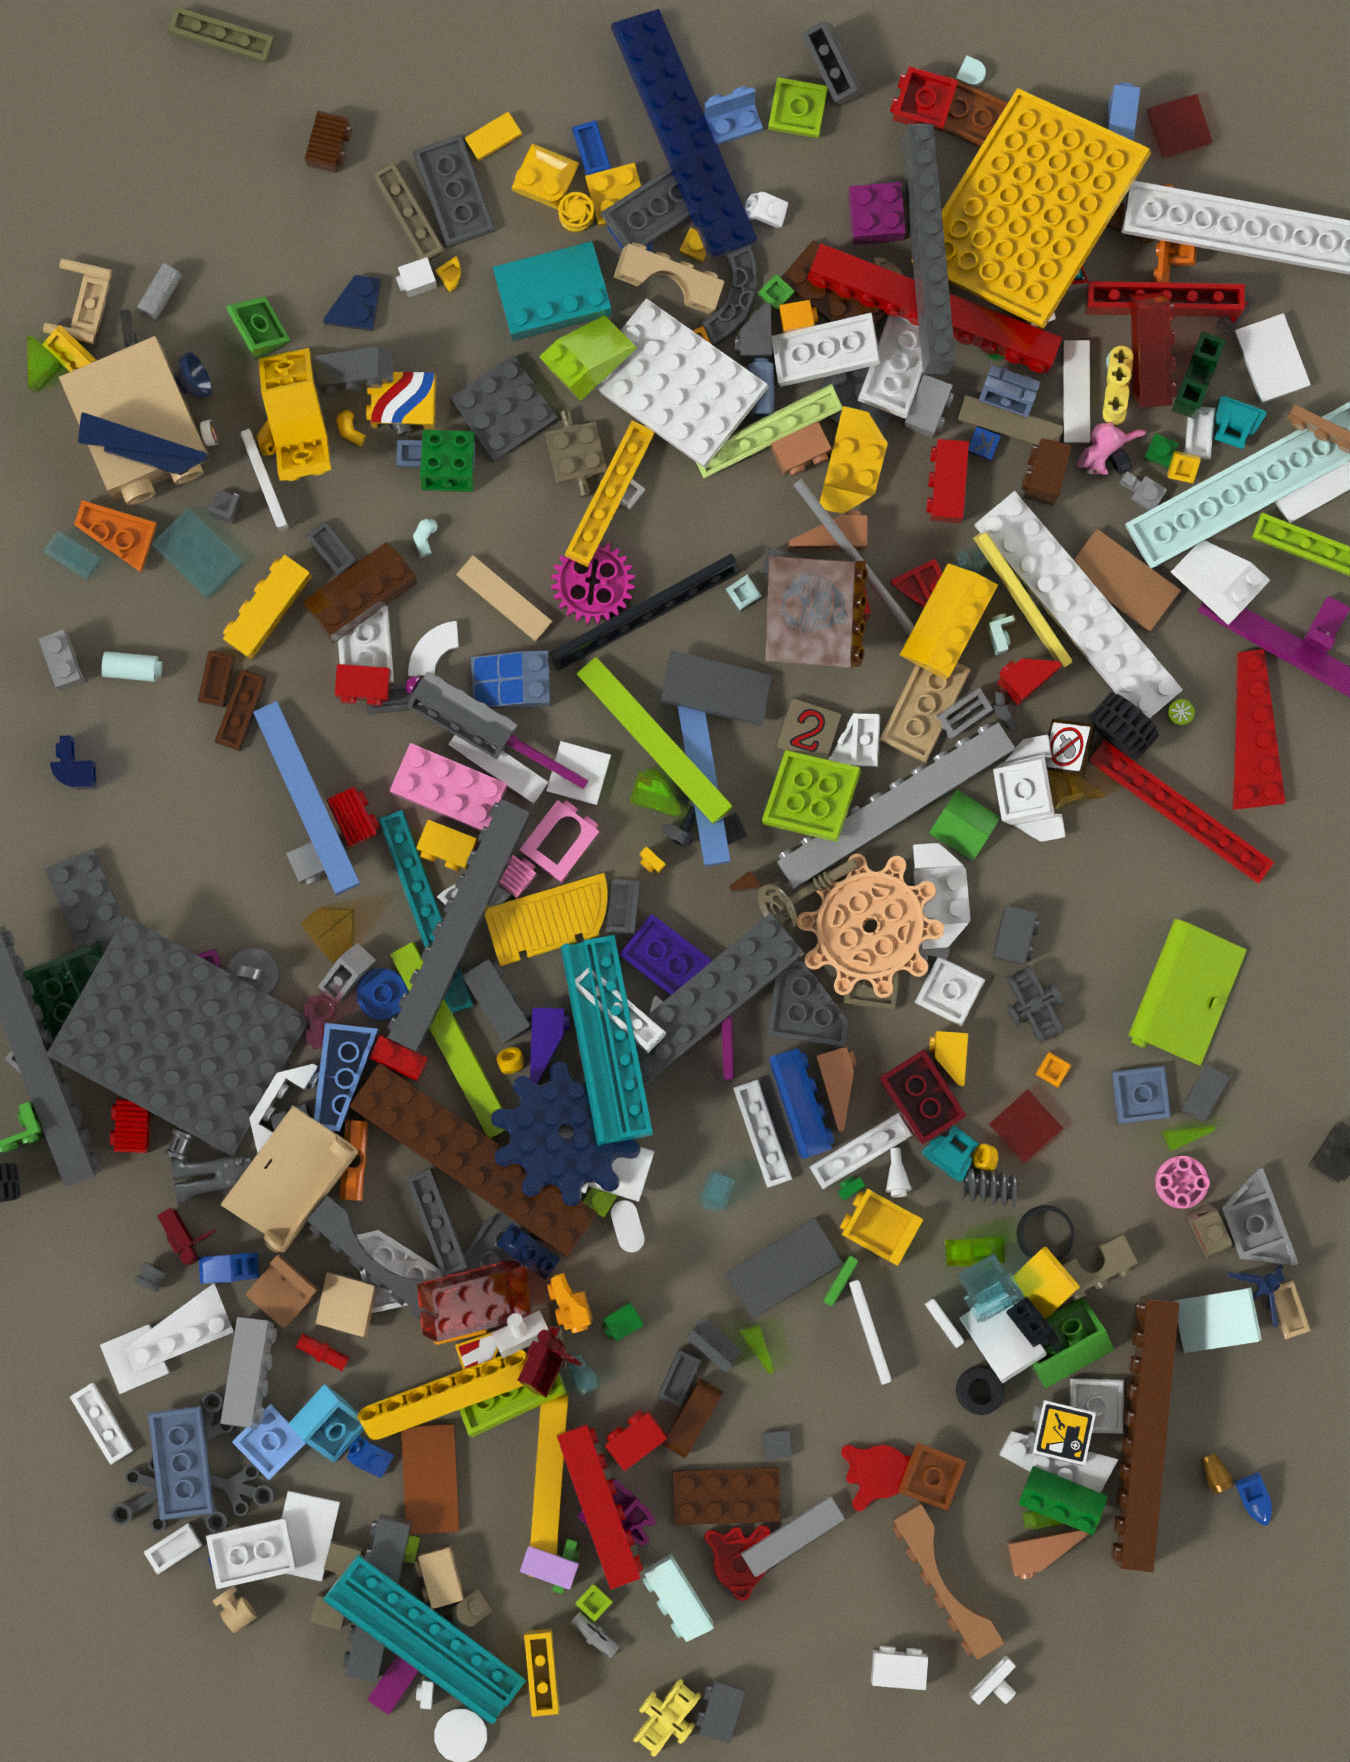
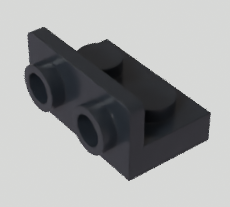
M1027 1296L1006 1311L1009 1318L1032 1347H1036L1040 1343L1044 1347L1049 1344L1055 1353L1064 1347L1053 1328Z

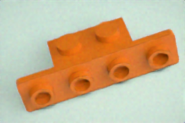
M1165 184L1166 187L1174 188L1172 184ZM1160 240L1156 245L1158 267L1154 269V281L1169 283L1171 266L1196 265L1197 247Z

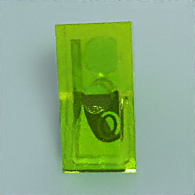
M645 769V772L638 771L630 797V804L680 819L681 810L666 781L659 777L660 773L650 769Z
M1004 1237L945 1240L946 1266H977L1005 1263Z

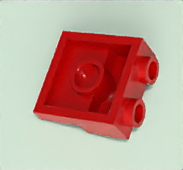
M909 66L907 74L902 73L897 87L901 89L899 98L894 97L890 112L894 113L893 121L906 125L933 124L935 130L943 132L958 80Z

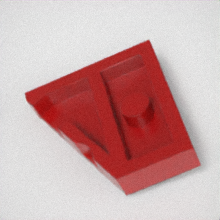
M933 559L890 580V584L924 609L942 575V571L936 559Z

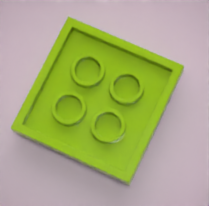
M785 750L762 818L763 824L838 842L861 773L860 767Z

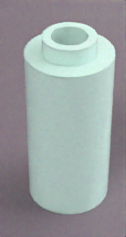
M105 651L103 654V677L155 682L157 677L162 675L163 663L158 661V656Z

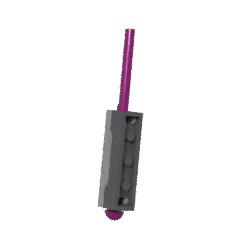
M429 672L425 674L423 679L419 676H413L407 680L406 690L410 695L412 694L407 706L408 708L495 759L499 758L508 745L580 788L584 789L589 780L518 740L513 735L517 724L512 722L507 716L498 714L485 703L476 701L463 690L454 688L439 676H434Z

